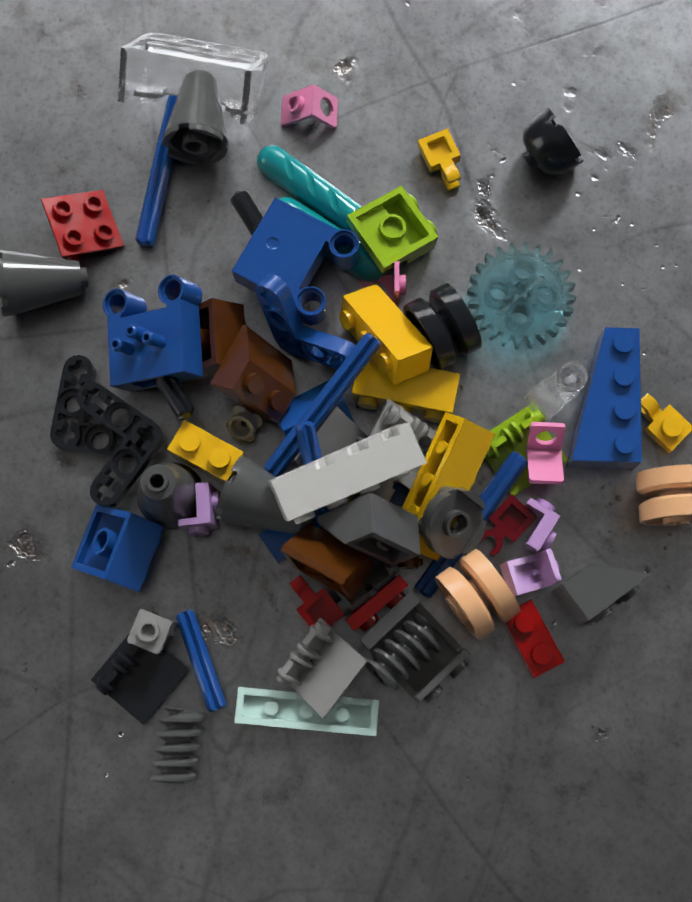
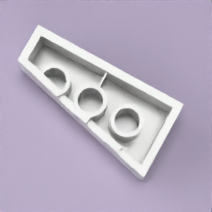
M408 422L392 426L268 482L286 521L294 519L295 523L299 524L315 517L314 510L326 505L328 510L336 508L348 502L347 496L360 492V495L370 493L380 488L379 483L390 478L396 481L412 474L411 469L427 462Z

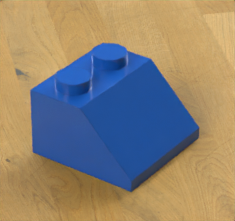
M96 504L71 568L139 592L142 583L147 578L148 568L154 552L160 545L164 526L131 512L110 507L103 508Z

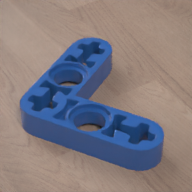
M267 274L255 288L257 298L272 335L282 349L291 354L338 370L356 346L355 344L304 326L291 290L280 277L274 274Z

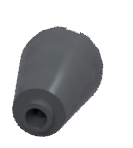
M202 69L194 70L185 76L162 139L163 148L164 146L168 148L167 154L178 161L193 165H201V160L211 159V164L223 159L228 151V140L217 80L208 71Z
M0 250V297H2L3 307H1L3 317H11L82 295V288L88 287L87 268H80L79 261Z
M244 455L238 458L232 468V471L237 472V475L234 474L230 481L226 480L215 510L217 520L290 534H297L306 525L313 523L315 517L296 524L294 519L286 521L268 482L276 477Z
M166 462L150 466L143 472L137 490V503L140 512L145 519L164 526V529L172 530L179 528L178 519L194 518L197 516L195 483H202L200 477L192 468L178 462Z

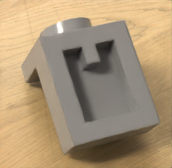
M140 608L127 641L155 654H160L168 635L174 637L178 624Z

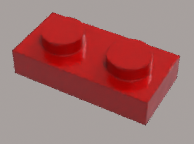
M396 575V578L376 592L344 621L353 631H356L359 627L363 632L380 619L376 614L385 605L391 609L406 596L403 590L409 585L400 575Z
M532 599L519 605L520 613L509 621L503 622L532 678H536L564 663L565 660Z

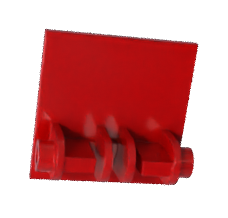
M103 190L41 198V203L63 259L80 262L82 254L124 247Z

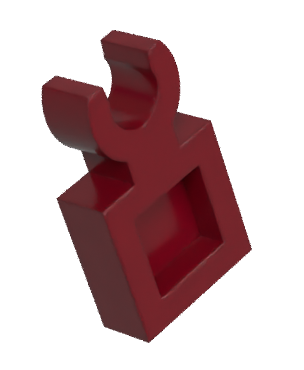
M511 494L487 520L494 528L485 531L481 542L485 538L494 540L495 548L491 550L489 555L493 557L501 551L505 537L513 544L534 522L537 516Z

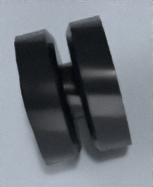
M443 283L431 290L429 302L423 298H417L404 305V315L433 346L430 363L435 369L443 370L455 363L456 351L467 356L481 348L482 339L477 324L462 297L449 283Z

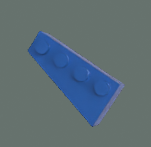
M605 327L599 336L565 468L633 470L642 463L640 328Z

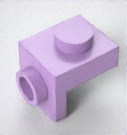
M209 482L195 483L197 517L178 519V527L188 532L189 536L209 535V530L220 529L215 510L221 492L217 491V488Z
M530 498L525 506L540 520L522 548L531 554H536L540 548L543 550L548 549L557 533L553 532L552 529L560 515L554 512L556 508L546 500Z
M551 549L510 560L499 565L504 581L514 597L541 590L562 581L559 565Z

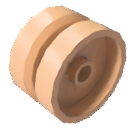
M692 464L657 467L638 472L635 475L636 492L644 497L651 498L638 505L640 524L649 526L692 524Z
M474 549L460 560V567L464 576L455 568L448 567L435 577V581L453 613L469 632L480 641L495 630V624L490 613L496 619L505 623L520 613L521 610L513 593L495 567L479 550Z

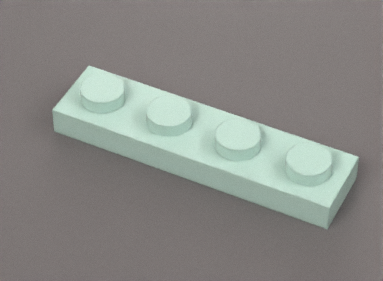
M238 687L234 723L376 736L379 700L341 697L327 717L323 719L297 692Z

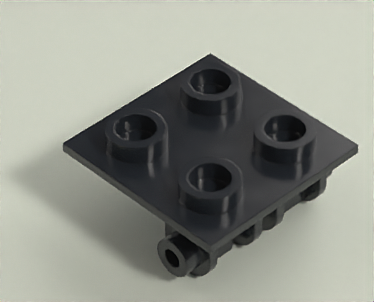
M127 636L93 676L91 681L96 684L95 687L105 696L109 695L144 725L189 669L166 649L163 648L160 654H155L128 643Z

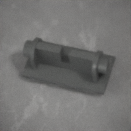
M370 556L374 566L353 601L331 588H327L326 591L345 615L350 611L354 613L355 609L371 597L369 594L371 589L374 588L378 592L396 578L395 574L400 571L396 565L391 566Z

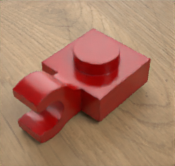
M301 575L289 583L304 602L296 610L309 627L315 625L319 618H322L331 627L345 615L324 587L315 594Z

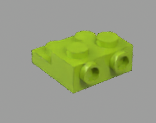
M402 185L348 214L346 218V223L357 235L359 241L382 273L393 268L394 262H399L400 264L406 261L408 264L434 249L439 238L435 225L432 221L426 220L419 210L415 197L408 194Z

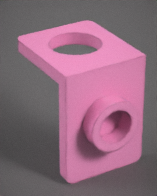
M313 84L282 97L281 125L287 127L312 117L330 128L337 126L338 99ZM322 99L329 105V116H326L321 110L320 103Z
M394 262V275H383L375 282L361 280V289L369 287L373 283L383 284L387 289L386 295L397 307L399 306V295H406V275H400L399 262Z
M532 422L530 424L526 446L529 483L563 484L564 474L561 448L565 434L564 423ZM543 431H551L556 434L555 438L549 441H542L536 437Z

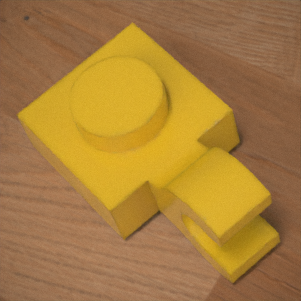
M448 128L419 139L418 148L430 173L440 170L448 192L459 188L460 183L458 180L461 179V176L454 163L460 162L461 154Z
M647 393L641 398V415L650 422L644 431L667 453L672 452L692 431V425L670 404L661 410L658 402L650 394Z

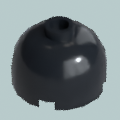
M546 107L535 115L524 129L523 143L526 151L522 153V156L532 170L538 166L546 174L560 175L574 169L584 160L580 157L581 154L563 125L560 126L559 123H555L553 119L556 116Z

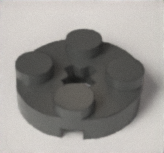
M444 486L438 490L437 494L428 503L422 518L418 521L419 534L423 536L426 546L431 551L444 558L453 559L455 558L454 556L461 553L467 555L478 546L485 534L487 522L483 520L482 509L486 511L485 504L477 494L461 487L452 488ZM457 516V527H450L452 519Z

